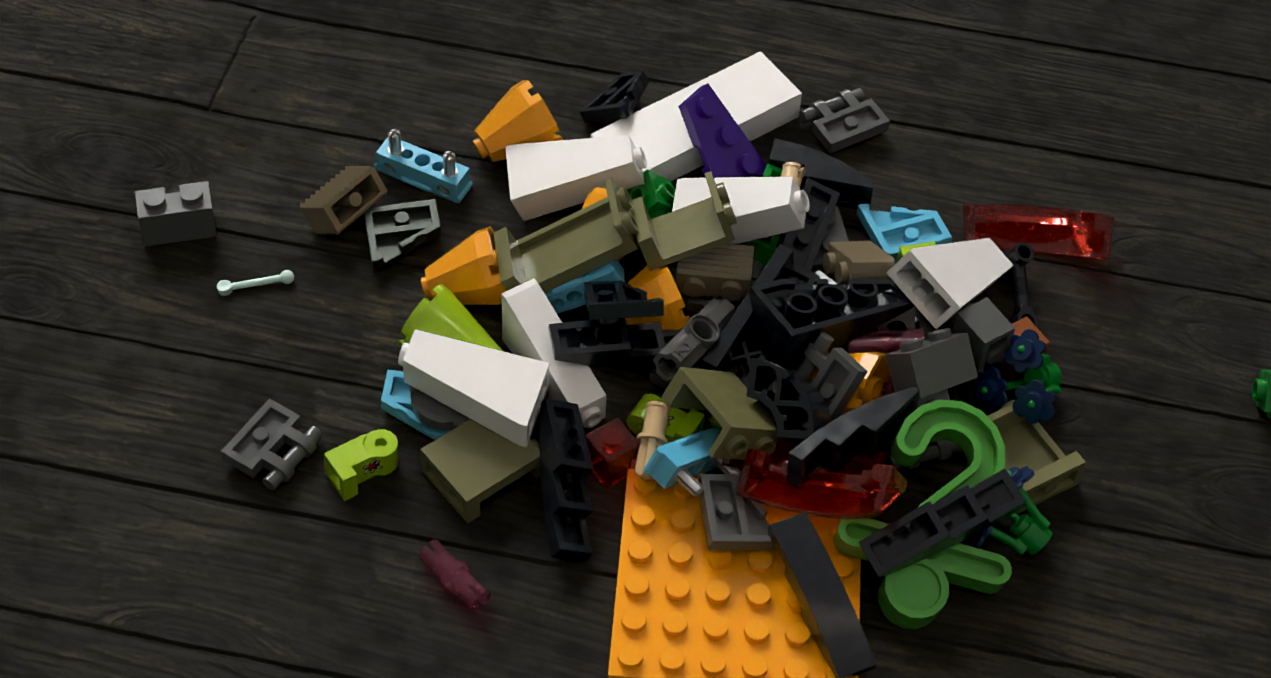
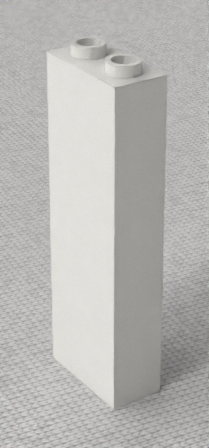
M760 51L631 114L627 119H620L592 133L591 138L629 135L635 147H642L647 168H644L643 172L648 169L669 181H673L704 165L698 148L692 145L678 107L698 88L709 83L749 141L798 118L802 93Z

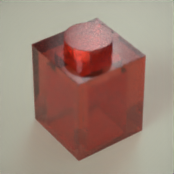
M619 418L585 435L594 468L592 471L606 489L625 479L628 469H635L640 443Z

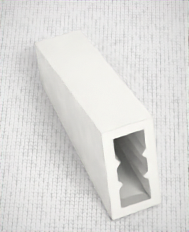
M629 135L505 146L510 200L523 221L584 203L586 196L594 188H606L605 180L609 178L614 180L619 189L622 187L629 189L645 184L643 169L647 168V160L642 147L636 148Z
M793 177L714 178L716 184L724 183L737 220L736 224L731 225L735 240L726 244L743 243L804 228L806 212L810 208L809 199L806 192L800 190ZM706 178L677 179L672 211L710 198L711 194Z
M990 238L912 248L886 273L931 325L938 329L964 305L974 300L1014 265Z
M533 278L502 293V340L515 355L550 363L549 386L547 389L548 399L578 404L583 428L596 426L602 419L606 418V394L589 366L554 359L548 327L549 324L562 323L538 282Z
M415 329L410 343H404L399 354L398 364L403 366L404 382L513 443L527 448L541 409V402L544 400L549 386L550 363Z

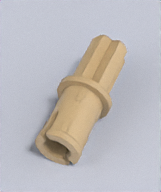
M659 401L647 403L642 433L637 435V442L640 444L634 473L643 480H654L653 477L644 473V468L656 448L668 443L665 434L671 407Z

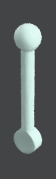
M284 270L280 275L234 283L228 280H221L217 284V290L220 295L227 296L231 294L232 290L277 282L290 284L294 281V274L290 270Z

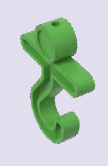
M937 400L921 405L905 418L891 446L893 459L902 466L915 465L921 459L927 446L938 440L951 441L959 445L965 452L968 459L967 469L925 500L919 507L929 501L933 505L967 484L969 488H972L1005 468V444L997 426L983 411L963 401ZM859 515L845 516L840 521L833 535L834 545L839 552L845 555L869 561L859 541L889 524ZM957 543L924 560L885 576L878 589V603L882 613L891 623L905 629H918L927 626L943 609L949 597V583L993 594L998 592L1010 579L1012 567L1010 562L1000 554Z

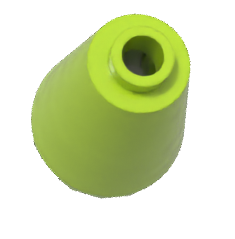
M442 284L432 289L437 295L431 301L424 297L417 305L400 332L406 336L405 340L397 341V344L401 347L404 343H410L416 329L502 351L450 289Z

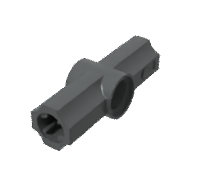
M713 298L698 314L692 316L683 329L654 357L653 362L656 365V373L665 381L673 379L679 367L692 368L695 364L699 363L718 340L720 334L734 315L735 306L726 298L722 300Z

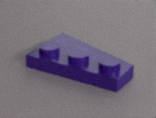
M709 83L698 88L678 106L692 145L698 148L705 166L702 169L704 178H706L704 173L712 171L714 178L760 177L763 175L767 166Z

